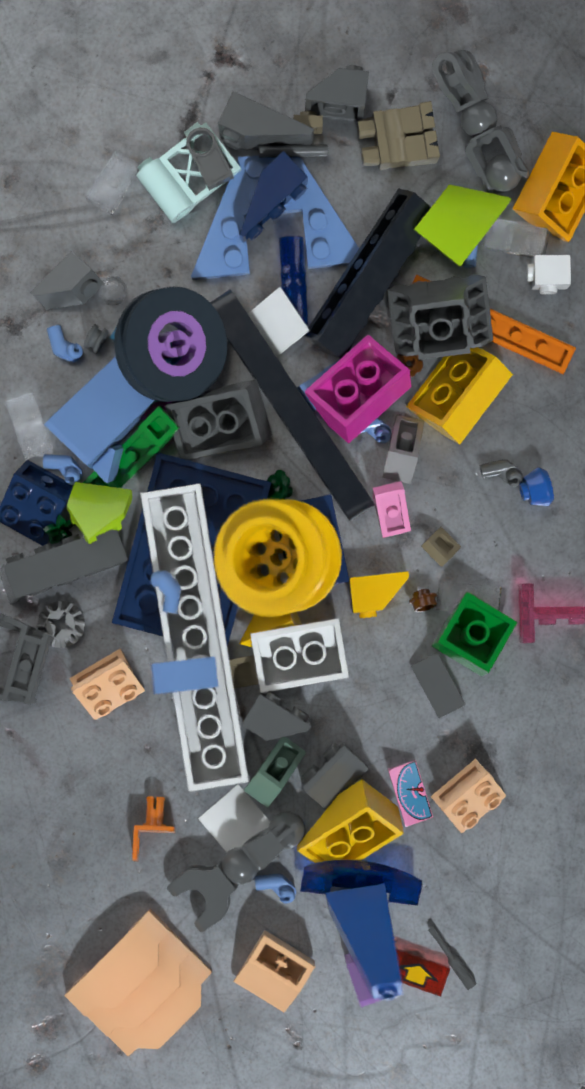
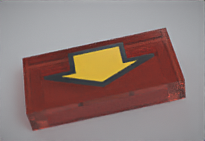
M396 948L402 983L441 997L451 968Z

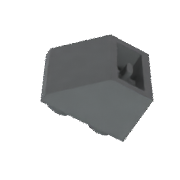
M268 691L267 695L260 693L241 724L266 741L307 732L312 726L311 722L307 721L309 719L307 713L295 706L292 711L282 705L284 699L271 691Z
M344 742L339 746L336 743L332 744L323 754L325 760L318 767L313 764L302 775L304 780L302 782V789L325 810L338 794L352 786L369 769Z

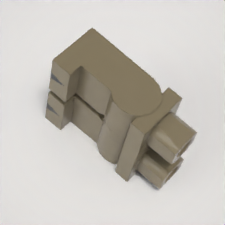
M431 101L406 108L373 111L372 117L359 120L357 122L359 139L374 137L375 146L361 149L363 166H379V170H385L388 168L436 164L440 153L436 130L434 131L435 122Z

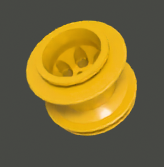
M260 500L239 508L223 524L214 548L216 576L224 592L236 605L260 616H279L303 611L316 605L333 588L342 564L340 539L333 525L318 509L297 500ZM275 530L282 534L280 541L274 538ZM261 542L266 546V552L263 555L258 552V545ZM283 550H285L287 559H284L281 563L278 555L282 554ZM264 564L269 567V574L267 576H264L261 572V567ZM283 572L289 576L284 584L280 579Z

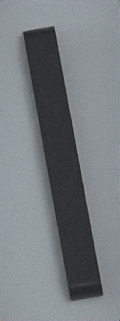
M229 289L210 303L222 319L227 340L254 380L257 379L258 386L348 520L351 522L375 506L371 497L234 293Z

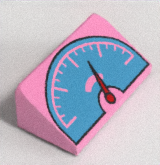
M416 760L388 768L405 827L432 818L433 815Z

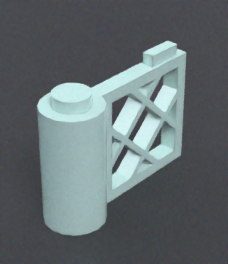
M197 121L184 131L186 138L160 158L153 160L150 157L144 160L137 168L139 172L136 177L172 223L185 217L199 202L223 185L221 184L211 190L206 185V188L197 195L189 188L190 176L202 177L200 172L191 171L193 157L188 149L184 148L187 147L186 142L189 133L196 128H207L214 134L206 122L200 125ZM202 134L196 135V136L192 139L191 145H190V146H191V149H192L194 152L200 153V154L206 153V152H204V151H196V150H194V146H195V140H196L198 137H200ZM214 134L215 140L225 159L231 165V171L233 176L241 171V167ZM178 153L189 155L187 170L175 169L169 160ZM179 174L186 175V182Z

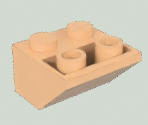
M264 930L233 982L280 1011L285 1012L313 972L315 960Z

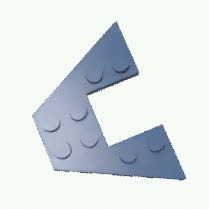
M258 155L238 157L237 163L241 167V171L228 182L192 272V280L250 275L247 241L244 243L241 241L240 232L261 172L277 157L259 158ZM290 157L308 176V184L306 185L308 189L296 201L293 198L284 205L286 210L283 213L302 212L308 269L349 265L359 247L300 157Z

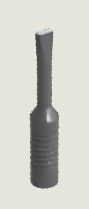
M434 926L428 929L447 955L449 965L462 981L467 990L473 988L477 983L459 957L452 954Z

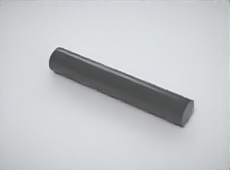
M327 144L258 146L259 158L278 157L283 151L289 157L327 156L328 146Z

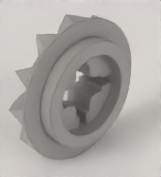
M56 601L47 605L39 614L37 628L54 637L50 646L66 648L75 644L82 637L85 629V620L80 609L74 604L66 601ZM66 612L65 623L73 629L72 631L62 629L55 636L57 626L49 620L50 618L60 620Z

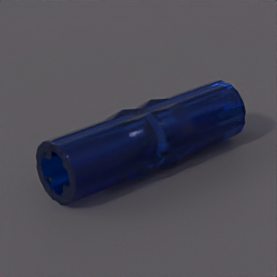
M302 236L279 238L281 288L307 326L308 311L304 240Z

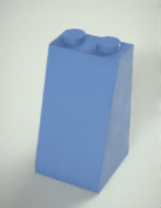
M114 357L44 425L93 470L92 465L110 447L118 445L142 420L141 417L157 401L143 396L131 387L122 375L116 357Z

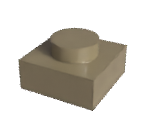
M302 111L300 115H294V120L314 128V135H322L323 116H318L313 111Z
M439 527L421 545L441 567L461 548L442 527Z
M254 655L230 659L234 689L259 684Z

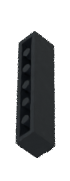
M398 188L309 325L308 329L310 331L304 336L327 354L341 359L350 351L358 333L366 326L369 316L383 300L384 293L391 282L399 275L400 269L408 256L414 252L416 244L421 238V235L414 231V229L431 208L415 192Z

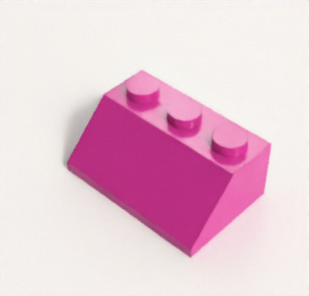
M367 335L307 388L305 394L327 425L349 444L412 387L410 369L371 336Z

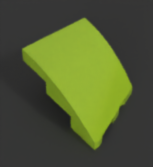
M449 184L415 227L414 231L460 267L512 199L507 196Z

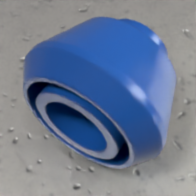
M538 467L523 477V483L519 484L522 500H528L530 505L550 506L554 501V492L548 472Z

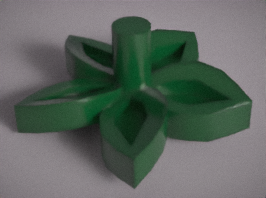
M59 514L56 524H50L43 530L49 535V542L53 545L60 542L62 537L65 539L72 536L69 529L74 525L71 519L66 522L64 517Z

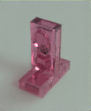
M518 584L520 643H535L534 619H538L539 625H556V619H568V625L585 624V606L534 607V584Z

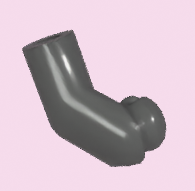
M506 459L480 465L483 479L499 476L512 487L519 486L523 481L522 471Z

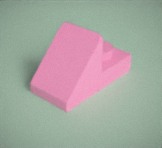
M402 481L374 487L373 501L382 537L385 538L410 532L411 527Z

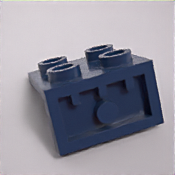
M26 460L14 473L1 502L0 523L42 546L49 543V535L43 529L50 524H56L59 514H62L67 506L74 485H69L64 479Z

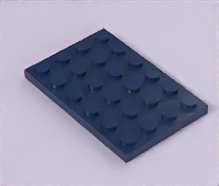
M157 452L147 492L201 484L214 561L216 539L223 524L239 508L251 502L267 500L271 482ZM142 508L112 623L164 637L156 587L151 583V576L154 572L144 510ZM216 576L228 647L239 606L227 596Z

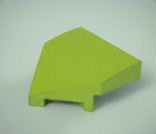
M75 482L67 503V510L70 513L71 522L73 525L76 524L84 534V539L88 544L97 541L96 536L109 530L119 531L122 529L121 520L125 519L133 499L132 490Z

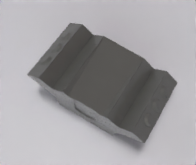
M472 274L465 279L453 276L446 280L417 281L410 286L397 284L387 290L394 348L397 354L404 356L418 355L419 360L471 353L470 348L483 347L493 341L485 276Z

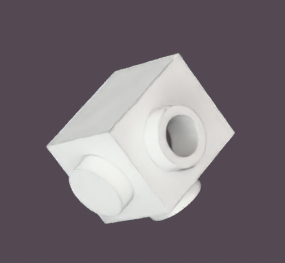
M535 255L531 260V264H527L526 269L527 282L532 281V290H539L540 294H555L557 289H567L571 285L570 255Z

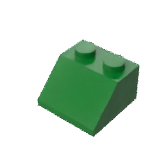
M465 592L443 624L431 646L482 677L492 669L518 622L469 592Z

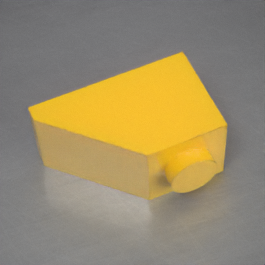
M409 571L349 578L352 613H359V618L377 617V611L383 610L407 581Z

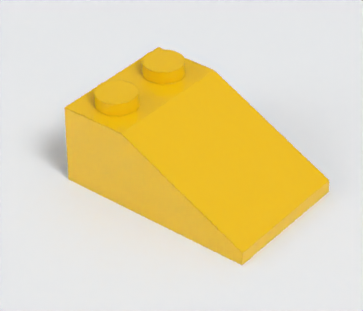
M361 779L338 794L297 845V851L336 877L404 834L399 808Z

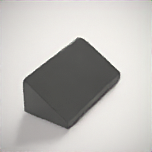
M437 652L411 666L438 718L466 705Z

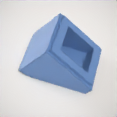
M121 445L110 447L92 465L93 470L106 483L116 479L123 452Z

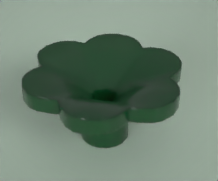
M279 469L274 475L268 477L267 481L271 482V487L267 500H281L292 495L293 488L289 486L290 478L286 476L285 471Z

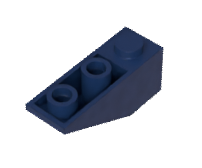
M284 151L261 172L240 232V239L243 243L249 238L251 241L256 239L264 231L263 225L270 218L273 221L276 220L286 210L284 205L293 198L296 201L308 189L306 187L308 176Z

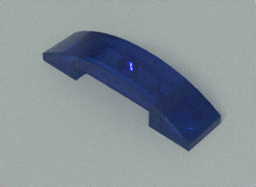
M330 860L304 866L300 892L326 895L327 892H330L331 886L353 889L385 884L386 893H389L388 902L418 906L422 890V880L405 871L375 862Z

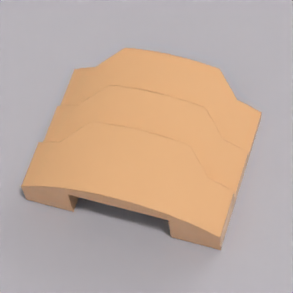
M149 909L128 930L127 934L89 972L87 971L64 996L129 1057L138 1048H161L201 1007V984L212 973V970Z

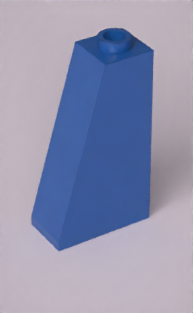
M385 884L327 892L329 913L372 999L392 1000L399 995H403Z

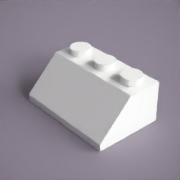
M339 618L250 634L260 693L349 678Z

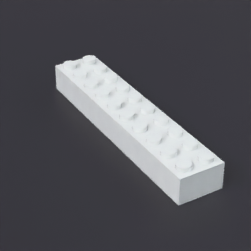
M201 484L141 493L153 572L165 570L171 573L181 587L177 614L162 611L165 595L156 587L168 662L215 657L218 687L173 692L188 790L190 792L249 782Z

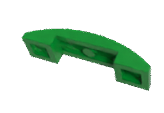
M158 406L139 425V429L122 445L123 452L116 479L106 483L94 471L83 483L122 488L166 445L180 429V426L161 406Z

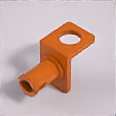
M154 796L146 797V823L134 825L132 860L134 862H139L140 832H176L175 827L163 824L165 797L157 796L156 809H154Z

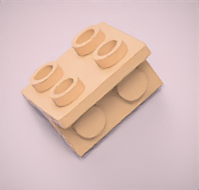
M121 649L69 678L73 685L71 687L73 694L94 720L108 715L112 710L135 699L145 691Z
M474 759L437 790L431 798L460 833H463L473 828L488 811L497 808L506 797V794L491 774L477 759Z

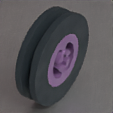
M165 287L147 291L127 305L116 326L114 351L122 375L138 393L156 401H183L203 394L216 382L226 360L227 337L220 315L205 297L191 289ZM166 324L175 326L178 329L177 331L160 333ZM182 356L175 365H171L164 360L165 358Z

